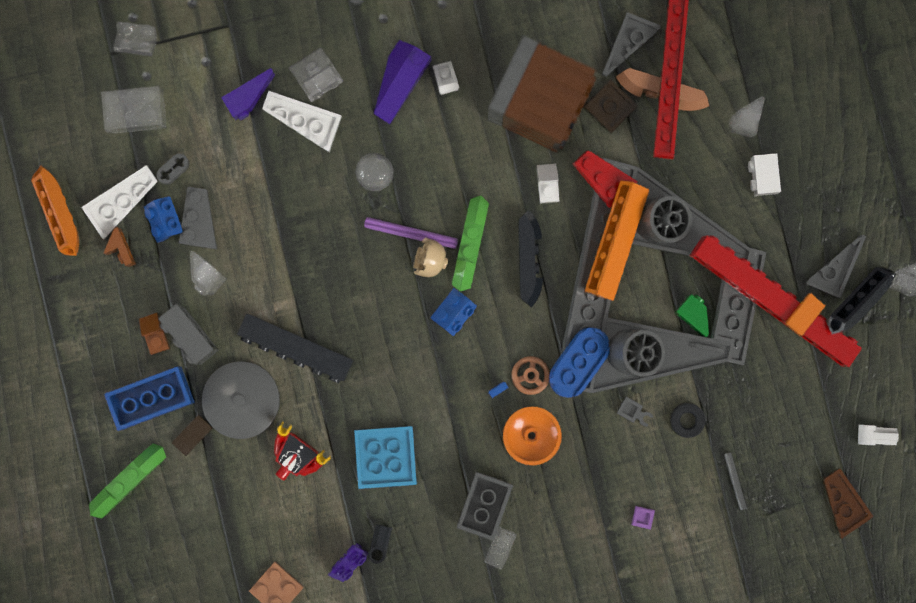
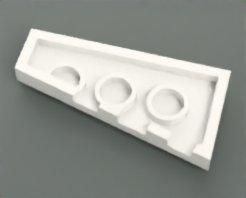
M268 91L262 108L268 114L330 152L342 118L341 115Z

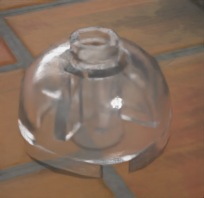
M370 153L359 160L355 173L357 181L363 188L376 192L390 185L393 180L394 170L392 163L386 156L379 153Z

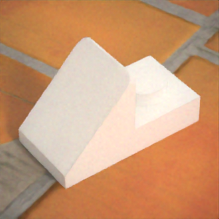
M452 62L434 65L433 70L440 94L457 91L459 85Z
M556 164L537 165L540 204L559 202V179Z

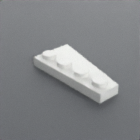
M146 165L81 208L104 240L158 181Z

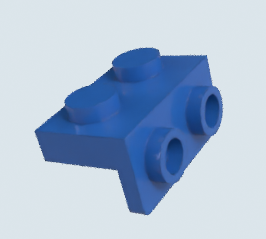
M171 197L156 199L144 206L145 216L149 220L152 235L157 243L183 232Z
M453 288L430 318L454 336L461 330L462 325L474 313L477 306Z

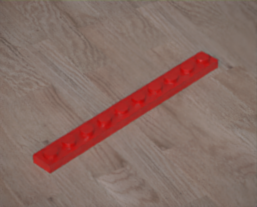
M668 0L653 157L674 158L689 0Z

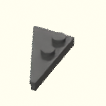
M627 12L602 76L607 77L657 33L661 25Z
M858 236L805 282V285L840 299L866 236Z

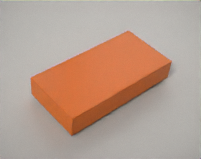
M808 293L785 324L797 335L802 336L825 305L811 293Z

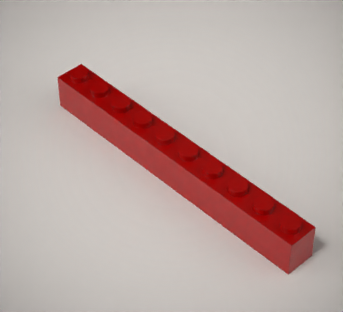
M712 235L702 236L689 256L787 326L785 324L786 321L800 305V302L796 300L797 297L791 292L783 291L781 289L782 286L776 281L768 280L766 274L761 270H755L750 267L751 263L746 259L735 256L734 250L720 245V241ZM820 314L804 334L800 336L842 367H850L862 349L857 345L858 342L854 338L846 337L842 332L832 334L827 325V319Z

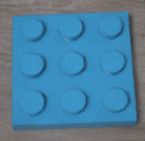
M413 426L354 431L358 489L417 485Z

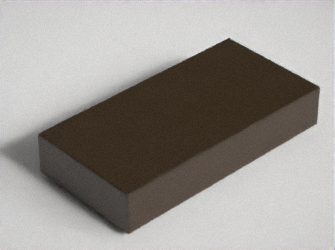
M198 415L172 444L187 456L213 427Z

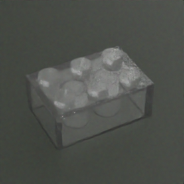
M159 86L101 92L104 129L109 134L167 128L163 90Z

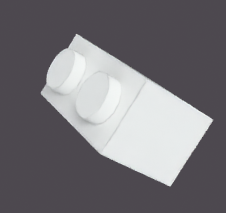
M777 154L754 155L751 161L748 162L749 172H752L753 180L750 181V188L752 192L754 191V196L780 193Z

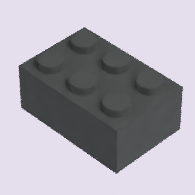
M174 305L158 318L161 321L159 325L163 331L173 336L172 342L175 346L186 352L184 357L190 364L202 365L219 351L183 305Z
M476 471L457 528L494 541L513 484Z

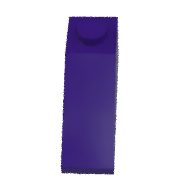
M271 68L221 97L235 120H243L250 115L249 112L253 110L275 76Z

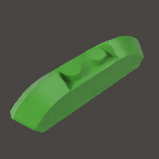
M482 196L470 199L452 281V285L459 291L471 289L489 206V203Z
M152 444L132 461L90 502V516L103 518L164 461L166 455L163 447Z

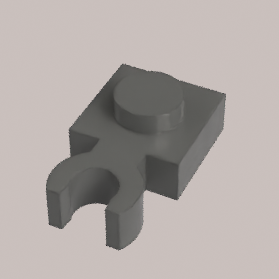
M626 396L616 412L632 423L637 418L639 423L645 427L648 424L643 421V417H653L650 412H641L643 406Z

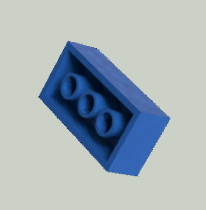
M182 367L172 368L104 394L117 431L195 403Z

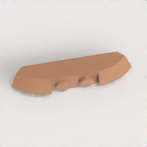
M631 68L616 76L619 83L627 91L638 97H641L642 92L646 93L645 95L650 98L656 99V97H659L660 77ZM681 84L680 110L694 111L709 106L704 91Z

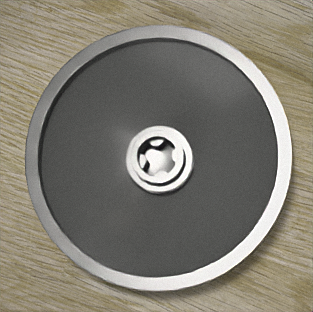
M232 362L217 369L207 380L202 394V407L206 419L216 431L230 438L246 439L261 434L273 423L280 407V394L274 378L264 368L250 362Z

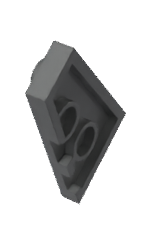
M187 188L181 226L183 232L180 233L179 244L218 250L207 189Z

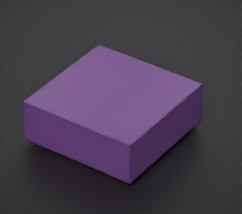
M635 506L631 525L651 530L655 510Z

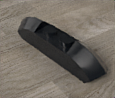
M528 210L518 221L520 298L532 308L540 296L543 285V278L536 277V274H539V262H535V255H539V244L535 243V240L542 239V233L537 219Z
M876 266L829 316L827 325L831 333L837 334L854 327L887 292L896 273L890 269Z

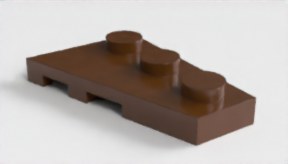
M840 468L823 478L841 539L874 517Z

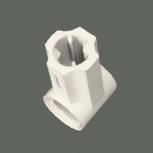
M859 425L858 444L897 445V428Z

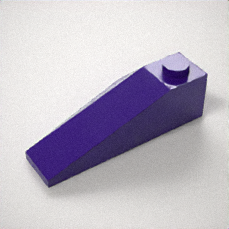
M401 40L398 41L388 57L374 115L391 124L431 63L430 55L416 46Z

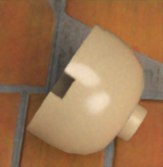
M424 238L422 243L425 244L423 248H418L413 268H416L417 271H414V274L423 277H434L442 269L446 268L448 258H446L444 247L439 242Z

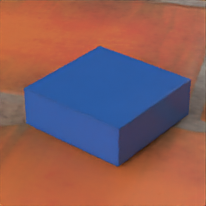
M502 382L489 390L488 393L493 398L509 387L505 382Z

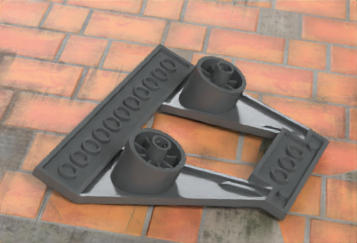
M601 158L638 181L636 184L649 189L632 245L689 256L702 236L712 235L720 241V245L734 250L735 256L751 263L750 267L763 272L767 252L749 248L639 167ZM594 191L561 354L580 330L589 327L600 329L607 335L610 352L583 392L596 393L723 362L744 365L756 304L724 280L721 283L711 338L608 318L611 300L585 292L612 208L608 207ZM661 203L667 204L666 210L663 209ZM657 208L659 213L657 215H654L655 210ZM658 227L662 229L661 235L656 230ZM667 229H669L671 234L666 237ZM640 335L639 343H636L634 337ZM629 342H631L632 346L630 349H627ZM626 351L629 352L628 359L626 358ZM631 361L635 362L634 369L629 365ZM640 362H642L644 366L639 369Z

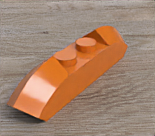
M41 165L34 173L31 181L59 252L64 255L77 256L79 235L77 227L73 222L72 214L69 212L66 199L62 194L58 181Z

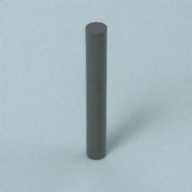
M725 453L724 457L739 510H745L747 506L732 453Z

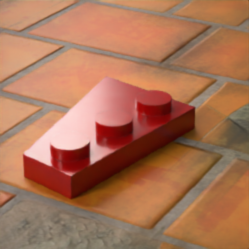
M589 150L585 151L573 163L574 167L608 207L613 205L620 181L638 182Z

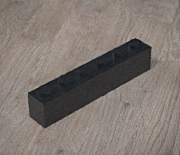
M247 313L237 335L241 336V341L250 345L253 341L259 344V349L269 352L271 349L277 352L275 356L284 360L289 357L294 360L293 364L302 368L305 365L312 367L311 372L322 375V373L330 375L329 379L336 383H339L340 380L345 382L354 360Z

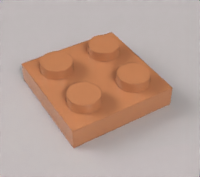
M275 561L249 592L261 603H291L304 586Z

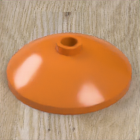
M525 407L516 411L509 417L503 430V441L506 450L516 461L526 465H539L547 462L556 454L561 444L562 435L558 421L550 412L539 407ZM529 432L535 433L534 439L528 438Z

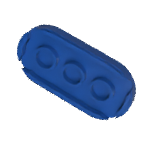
M590 327L580 330L553 365L549 374V382L552 390L557 395L569 398L580 395L607 359L610 352L609 340L602 330Z

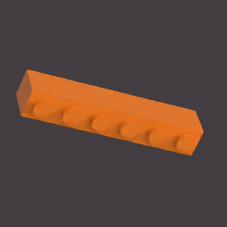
M620 181L585 292L614 301L649 189L634 182Z

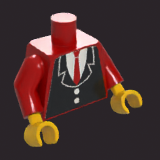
M282 422L278 427L274 455L276 456L275 461L282 466L275 475L283 481L286 480L290 473L295 476H306L317 472L331 459L330 456L327 459L323 457L325 450L318 452L293 432H290L292 429L291 425L288 429H285L283 427L284 422Z

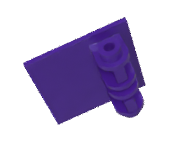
M358 543L352 544L346 551L347 554L344 553V557L340 558L341 561L338 560L335 563L332 571L328 574L330 577L344 582L353 575V571L357 566L362 565L366 561L368 552L363 550Z

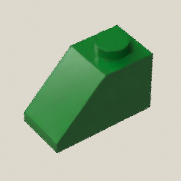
M691 294L674 313L702 337H707L709 329L707 307L703 304L705 301L695 294L693 296Z

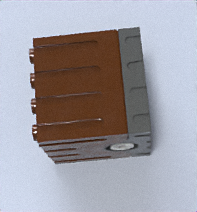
M523 36L489 106L488 120L557 153L558 149H563L597 77L593 75L596 70Z

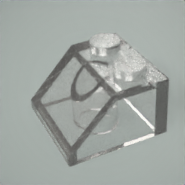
M322 48L289 67L311 102L343 82L338 71Z
M194 251L190 253L191 279L195 284L194 288L202 295L206 296L208 294L213 296L227 278L200 254Z

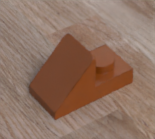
M118 227L114 228L104 254L110 255L119 251L120 253L117 256L120 263L125 264L127 267L133 266L136 263L123 231Z
M158 312L139 319L141 335L145 337L151 355L170 349L166 334L159 325L161 321L158 319L160 318Z

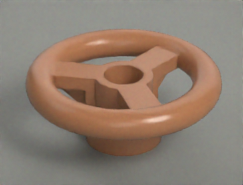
M534 356L524 357L512 369V382L524 394H538L547 387L550 371L547 364L540 358ZM530 362V366L524 371V374L517 377L519 368L523 364ZM536 363L544 371L543 382L539 379V373L535 369ZM529 372L534 373L535 376L533 379H529L527 377V374ZM520 382L535 383L539 387L527 389Z

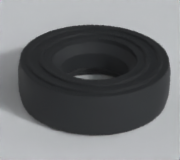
M692 403L678 405L670 417L672 429L677 435L684 438H692L699 435L706 423L702 409ZM685 413H691L695 417V424L691 428L683 427L680 422L681 416Z

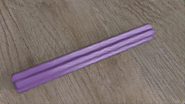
M369 217L365 219L364 223L365 228L419 241L429 238L439 242L444 247L456 249L458 244L457 238Z

